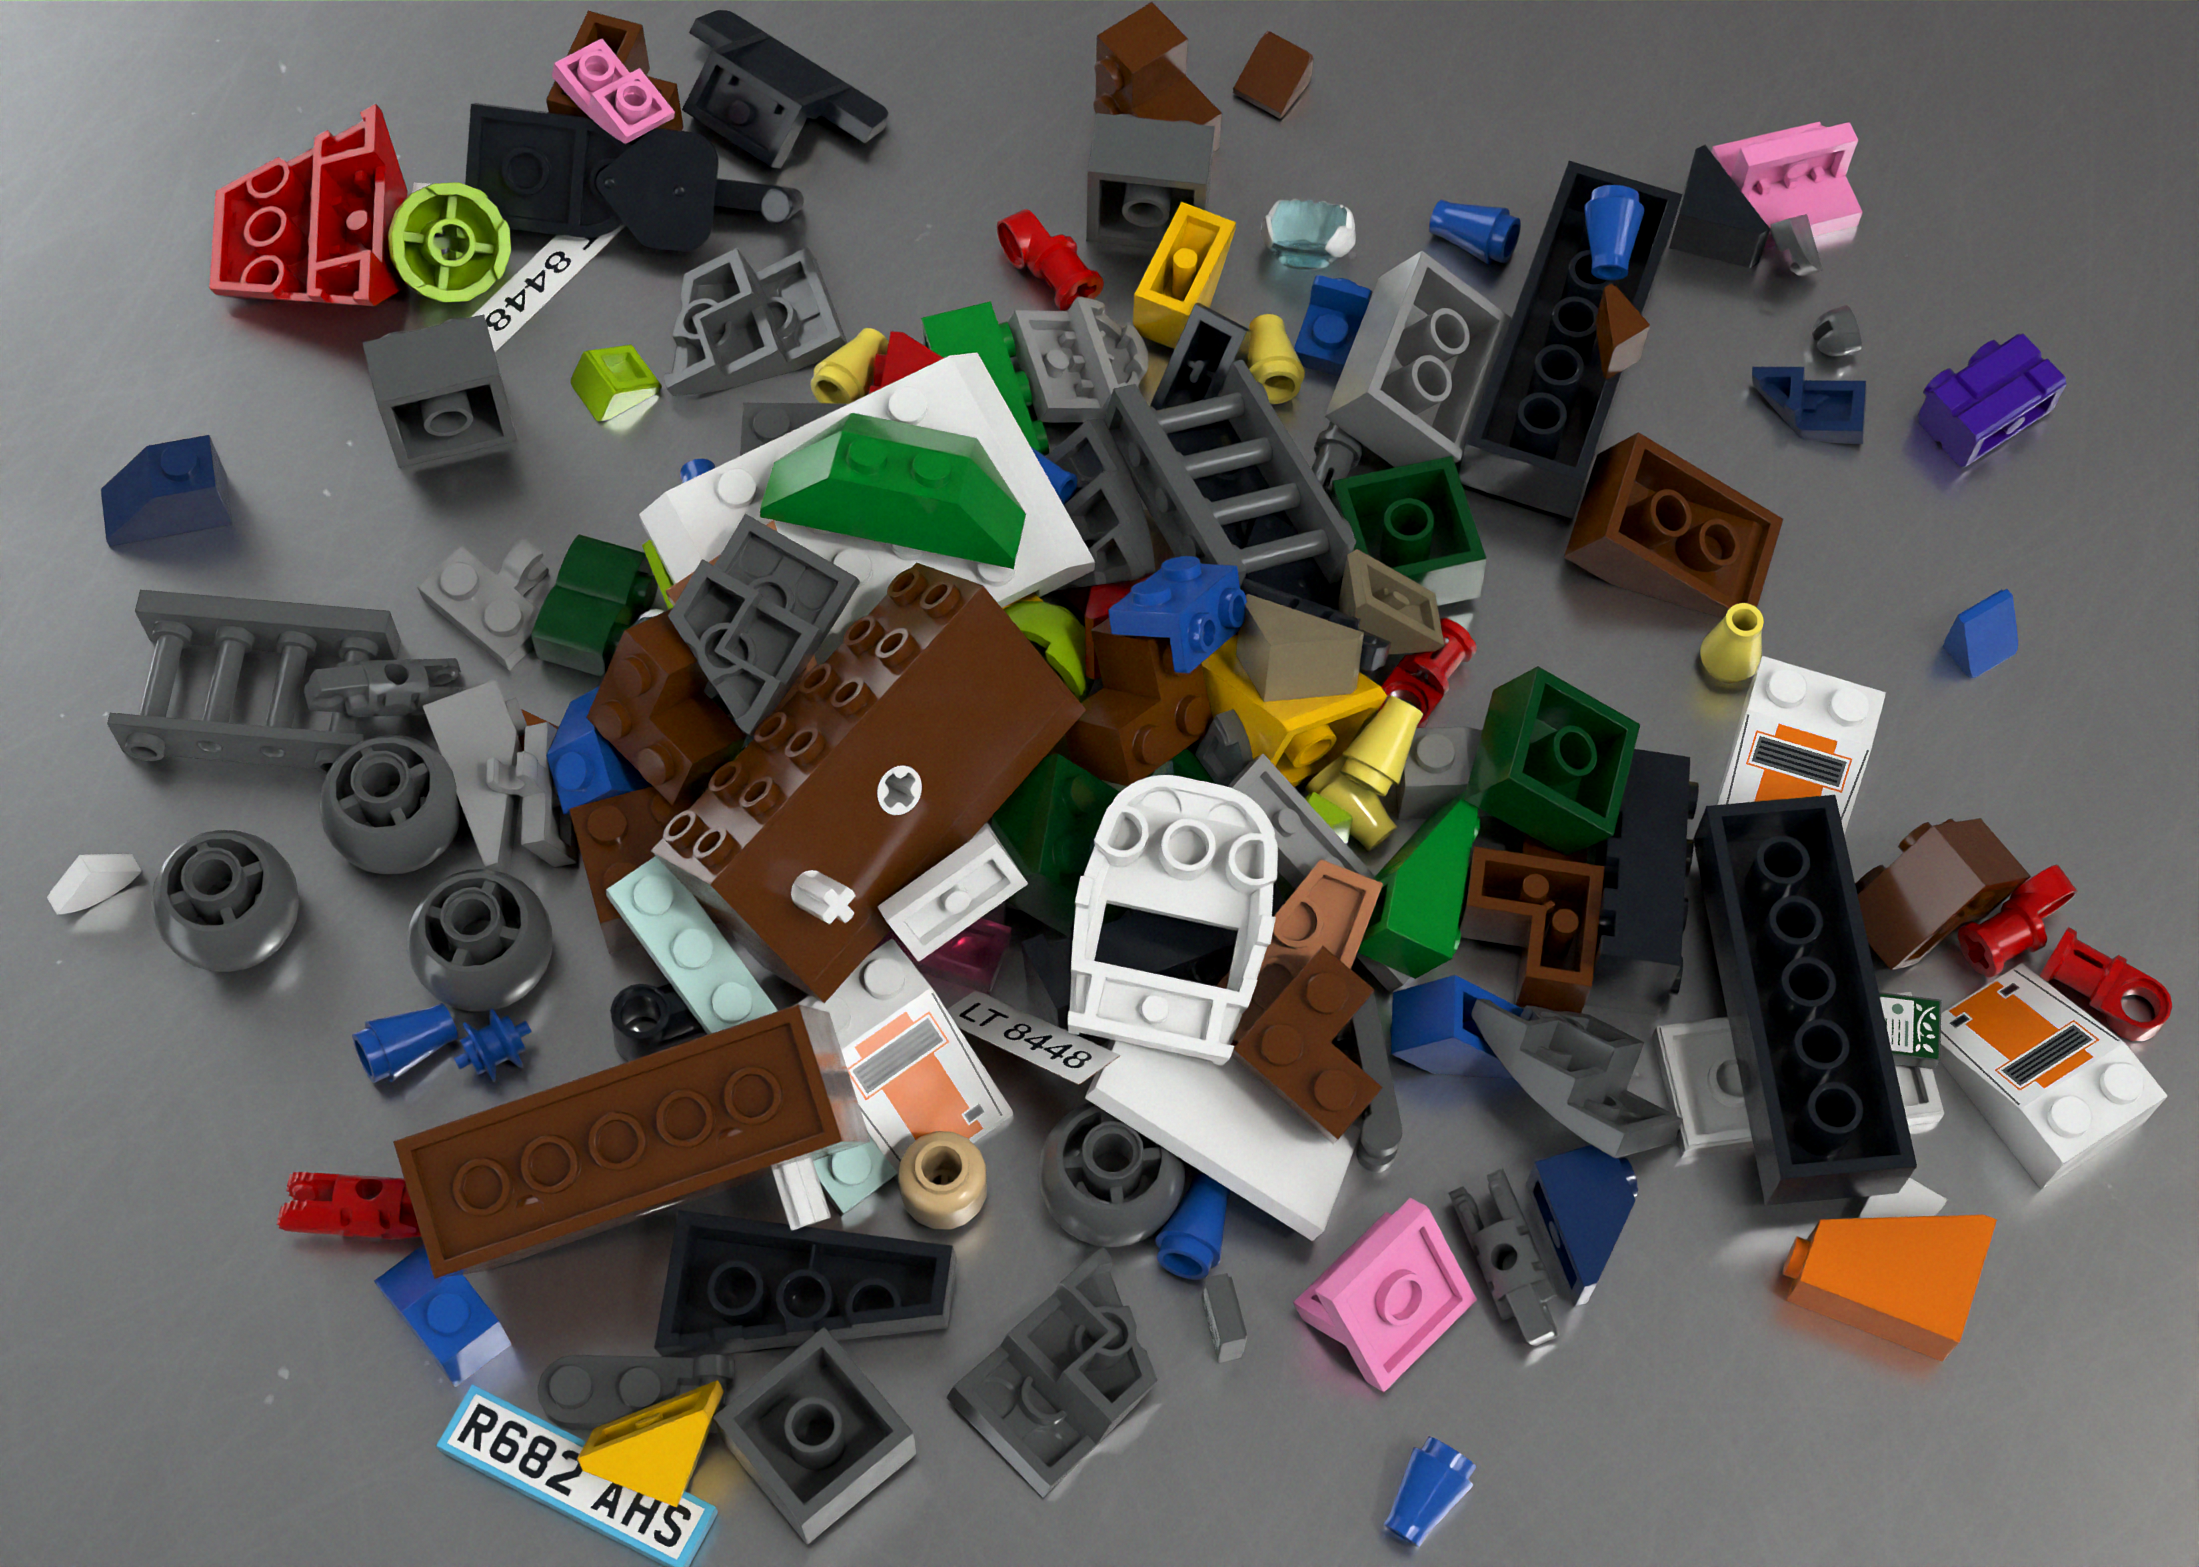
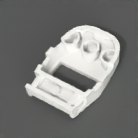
M1157 775L1147 777L1123 789L1107 808L1096 834L1095 846L1084 876H1080L1075 900L1076 910L1072 943L1068 1031L1076 1035L1085 1033L1212 1060L1213 1064L1223 1066L1230 1059L1234 1046L1231 1043L1242 1014L1250 1004L1266 949L1271 944L1276 917L1272 916L1273 883L1277 880L1278 845L1275 839V831L1262 808L1254 800L1238 790L1181 776ZM1106 903L1238 931L1227 989L1094 961Z

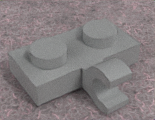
M526 539L518 542L509 551L497 574L461 546L417 588L422 598L510 671L534 648L531 635L540 609L523 595L542 581L549 572V569L540 562L543 553Z
M548 722L525 727L524 751L517 753L516 766L502 764L496 758L487 759V786L499 793L523 797L522 811L519 813L517 822L521 845L553 867L577 863V836L571 815L563 814L546 756L557 729Z

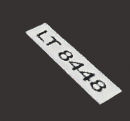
M623 224L621 227L597 237L584 238L556 235L471 316L485 315L494 352L503 346L627 225Z
M978 990L973 991L947 1009L959 1029L1077 1085L1082 1084L1120 1057L1115 1052L1069 1033L1062 1028Z

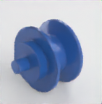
M491 1008L489 1009L490 1024L477 1031L468 1023H462L468 1035L460 1039L465 1052L455 1057L454 1060L460 1070L472 1064L477 1075L487 1071L491 1080L495 1082L497 1065L509 1060L519 1068L523 1067L518 1054L526 1051V1048L521 1038L532 1031L526 1021L514 1026L508 1015L499 1019L495 1010Z

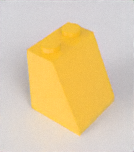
M1238 635L1232 636L1201 663L1213 719L1217 714L1234 709L1247 733L1253 759L1264 754L1294 787L1311 781L1326 766L1342 756V753L1375 717L1387 698L1380 685L1359 672L1357 689L1352 694L1264 702L1236 656ZM1201 737L1200 739H1198V742H1199V743H1201L1203 737Z

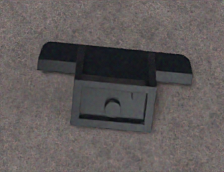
M716 10L695 19L689 33L714 49L711 50L682 111L767 165L782 168L807 118L816 119L822 116L864 143L885 128L888 111L883 105L737 14L727 10Z

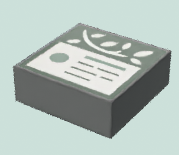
M1879 992L1894 1063L1896 1065L1935 1069L1940 1062L1942 1000Z
M1228 1273L1204 1278L1201 1300L1217 1361L1221 1363L1241 1358L1245 1350L1247 1332L1232 1276L1229 1277Z

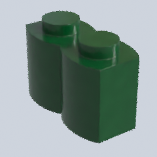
M578 534L564 557L556 584L544 600L531 637L538 659L602 676L603 673L606 674L624 630L633 627L632 625L641 610L646 612L650 610L657 594L658 583L652 573L645 553Z

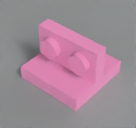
M1819 121L1713 146L1711 153L1769 228L1771 227L1770 224L1805 214L1808 216L1813 237L1855 227L1859 224L1863 211L1846 178L1848 167L1858 143V138L1850 122L1825 127ZM1771 231L1764 248L1776 246Z
M1409 1198L1393 1215L1385 1212L1293 1304L1303 1321L1345 1345L1365 1381L1380 1391L1385 1392L1477 1299L1429 1208Z

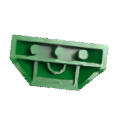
M850 413L775 461L760 507L761 518L1014 569L1026 518L1025 511L977 438L857 413Z

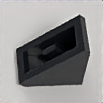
M1703 145L1695 149L1669 249L1747 268L1759 264L1770 228L1708 147Z
M1196 303L1150 406L1158 411L1220 396L1231 363L1243 359L1247 365L1251 330L1201 303Z

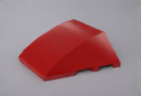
M377 104L361 111L360 114L363 121L333 136L329 130H326L315 136L314 147L287 162L277 157L215 191L209 289L215 295L251 300H295L376 306L404 289L405 282L400 278L390 259L388 231L394 213L407 198L408 191L382 110Z

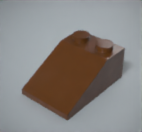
M1638 432L1597 454L1564 557L1613 586L1723 619L1728 610L1739 603L1751 604L1757 608L1783 518Z

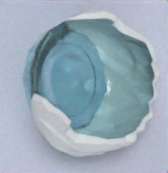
M1288 199L1279 200L1274 204L1269 214L1265 216V219H1263L1260 230L1263 242L1271 249L1272 254L1281 264L1299 272L1319 271L1330 267L1339 257L1347 254L1353 248L1356 241L1355 223L1350 209L1339 204H1328L1324 200L1316 204L1313 200L1303 202L1299 199H1292L1291 201Z

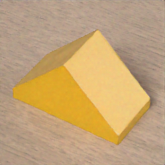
M716 1380L594 1428L577 1458L582 1470L677 1507L694 1473L714 1420L713 1416H715L724 1391L719 1381Z

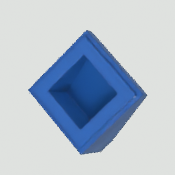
M2001 589L1958 614L1944 640L1943 648L1969 678L1978 677L2015 655L2018 650L2013 595L2008 589L2004 591Z

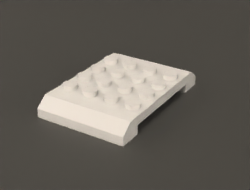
M977 352L948 356L666 491L639 514L647 535L673 584H676L693 573L702 559L710 562L722 553L745 514L765 525L773 521L760 517V507L774 462L850 413L977 438L1026 513L1014 569L774 520L777 531L780 534L851 573L860 581L841 615L814 654L817 665L823 664L842 644L847 629L858 619L867 616L887 595V589L892 580L901 572L912 568L916 562L983 585L1002 608L1033 592H1036L1039 598L1094 571L1095 560Z

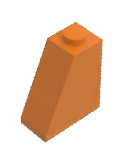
M1987 1215L1820 1219L1807 1240L1796 1236L1783 1269V1275L1793 1278L1786 1301L1943 1362L1960 1343L1997 1219Z

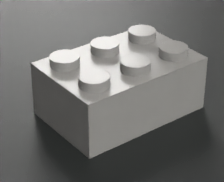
M1425 252L1417 253L1379 277L1324 417L1394 467L1448 456L1453 457L1454 463L1460 461L1511 317Z

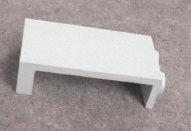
M986 822L969 842L877 907L889 926L919 962L1028 883Z

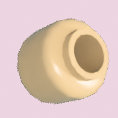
M935 1131L919 1137L906 1149L899 1163V1189L905 1209L918 1223L932 1229L950 1230L966 1224L979 1213L986 1199L987 1169L981 1151L968 1138L954 1132Z

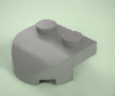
M1076 297L1068 311L1015 310L1008 320V324L1012 332L1021 371L1024 370L1029 382L1032 403L1038 420L1042 422H1086L1088 419H1104L1113 389L1131 384H1136L1138 387L1147 372L1148 353L1137 329L1131 323L1121 327L1114 320L1103 314L1105 305L1102 302L1085 297Z

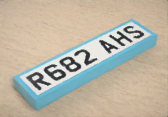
M473 1384L471 1385L436 1445L441 1453L665 1567L690 1566L718 1514L715 1506L685 1491L678 1506L674 1507L582 1470L577 1460L586 1441Z

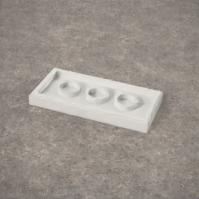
M1911 992L1897 993L1899 995L1912 996ZM1728 1017L1656 1026L1652 1036L1670 1111L1683 1118L1677 1133L1681 1157L1754 1148ZM1895 1064L1908 1126L1939 1122L1944 1115V1110L1933 1070Z
M1113 1039L1110 1040L1107 1049L1119 1054L1120 1057L1095 1074L1085 1099L1311 1241L1325 1231L1361 1132L1360 1129L1351 1124L1339 1140L1332 1144L1232 1056L1222 1066L1213 1064L1212 1060Z

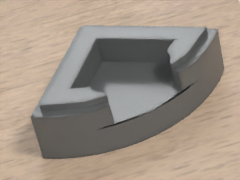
M1807 214L1770 224V231L1778 251L1782 252L1789 249L1793 263L1790 269L1798 276H1806L1823 271Z
M1234 709L1217 714L1214 717L1195 752V756L1213 781L1218 785L1226 787L1253 760L1247 733Z

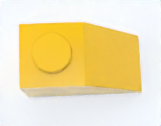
M1180 203L1134 294L1133 326L1142 337L1175 349L1194 305L1201 303L1210 308L1236 230V222L1187 203Z

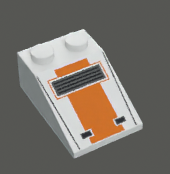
M1762 656L1746 694L1716 805L1836 795L1845 835L1871 752L1886 692Z
M893 938L867 955L825 1004L811 995L798 1003L830 1013L867 1132L898 1173L895 1176L897 1181L899 1178V1163L906 1149L919 1137L935 1131L957 1133L975 1143L1013 1115V1110L933 988Z
M2023 963L1941 1013L1940 1062L2041 1190L2144 1124L2168 1097L2125 1042Z

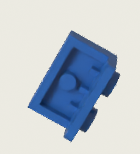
M1181 556L1163 562L1162 568L1145 581L1135 584L1131 588V592L1108 609L1112 634L1170 638L1175 672L1190 673L1240 630L1245 621V604L1247 599L1244 591L1240 589L1237 566L1200 564V559L1197 557Z

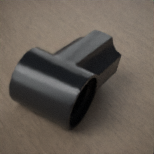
M670 983L657 988L647 984L630 985L621 990L613 999L610 1012L614 1043L619 1054L628 1061L708 1035ZM643 1016L653 1018L658 1022L654 1028L645 1032L632 1031L626 1027L631 1020Z

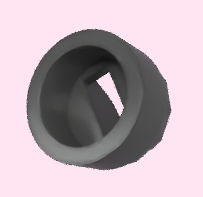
M1848 305L1824 313L1814 324L1812 336L1814 340L1818 341L1817 347L1821 353L1837 357L1861 350L1862 341L1859 327Z

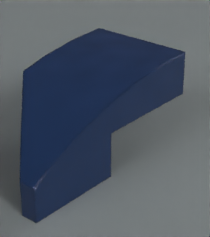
M1752 367L1753 385L1801 439L1831 443L1863 444L1866 381L1805 380L1804 367Z

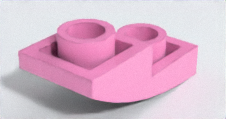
M602 38L554 63L552 77L565 93L602 129L625 144L674 118L675 111L639 68L630 73Z

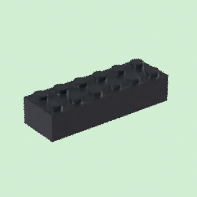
M1568 162L1465 445L1459 472L1461 484L1574 519L1624 373L1623 370L1609 379L1603 376L1595 321L1604 288L1612 283L1643 316L1671 236L1683 194L1576 162ZM1605 185H1623L1636 190L1639 194V203L1644 207L1643 218L1629 260L1628 275L1619 280L1599 279L1593 276L1591 272L1592 257L1584 206L1591 200L1592 191Z
M1836 795L1706 806L1693 841L1765 1206L1899 1193L1916 1169L1917 1163Z

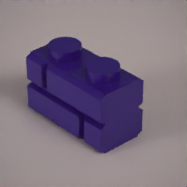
M2017 334L2001 345L1996 340H1991L1972 355L1966 368L1956 374L1952 369L1948 368L1936 375L1927 384L1923 391L1926 398L1917 416L1918 422L1936 442L1940 441L1942 443V449L1959 467H1966L2054 410L2067 385L2066 377L2048 358L2043 359L2041 357V351L2024 334Z

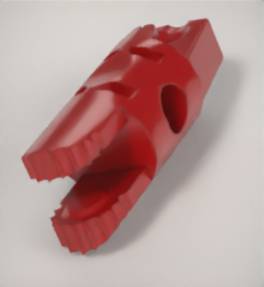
M293 1172L289 1176L286 1189L289 1192L288 1196L293 1197V1201L290 1200L289 1203L284 1202V1206L280 1207L276 1224L279 1225V1229L284 1231L308 1234L396 1240L422 1237L404 1178Z

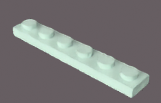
M656 856L606 889L607 898L708 1035L778 1011L693 894ZM870 1135L871 1142L813 1161L822 1191L841 1217L898 1174Z

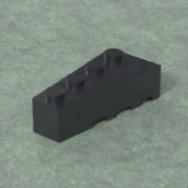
M1634 749L1614 835L1598 842L1596 847L1595 865L1605 866L1592 988L1585 1005L1658 1016L1668 994L1678 995L1683 973L1682 936L1687 922L1689 904L1688 898L1684 897L1685 877L1687 878L1690 873L1694 849L1693 839H1687L1688 820H1693L1699 792L1698 782L1689 781L1690 757Z
M1275 882L1273 883L1272 916L1285 903ZM1129 908L1119 920L1108 924L1102 923L1094 961L1216 986L1231 968L1238 931ZM1074 923L1070 927L1071 936L1048 945L1043 934L1021 941L1027 990L1042 1019L1068 1031V1011H1070ZM1085 1033L1077 1035L1099 1046L1110 1040Z
M678 1210L654 1349L662 1357L692 1358L707 1354L717 1355L802 1345L823 1327L826 1328L836 1341L947 1328L957 1265L955 1251L952 1245L806 1226L791 1231L789 1224Z

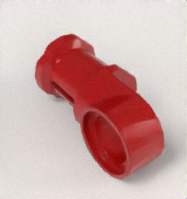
M1023 209L997 222V235L1009 261L1018 269L1027 266L1035 277L1039 279L1044 278L1056 294L1054 300L1060 311H1068L1076 297L1095 299L1102 292L1104 286L1103 278L1097 271H1092L1086 267L1077 255V244L1072 237L1063 234L1051 237L1037 217L1028 209Z
M1441 618L1440 623L1444 647L1436 651L1416 652L1413 655H1405L1381 686L1387 698L1378 712L1383 708L1389 696L1405 699L1423 713L1416 728H1425L1430 714L1449 689L1448 679L1461 662H1469L1477 651V645L1469 632L1457 622L1448 618Z
M2056 864L2041 871L2011 894L2010 899L2002 904L2000 913L1981 924L1970 922L1959 928L1957 937L1962 954L1976 972L1983 974L1987 978L2002 972L2004 962L2024 950L2033 953L2046 946L2048 939L2042 919L2071 900L2078 890L2059 865Z
M2070 927L2065 931L2039 977L2047 982L2055 978L2089 997V1005L2105 1014L2106 1021L2111 1030L2120 1037L2130 1041H2145L2153 1038L2166 1023L2172 1010L2171 996L2165 986L2151 976L2127 964L2126 958L2117 955L2112 959L2078 940L2077 931ZM2127 995L2144 997L2152 1004L2155 1018L2148 1022H2139L2131 1019L2122 1008V997Z

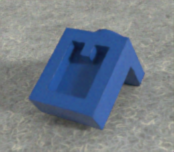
M1322 275L1315 276L1311 288L1310 303L1294 347L1304 368L1340 377L1372 297V291L1369 288L1359 286L1353 281L1344 278L1333 279Z

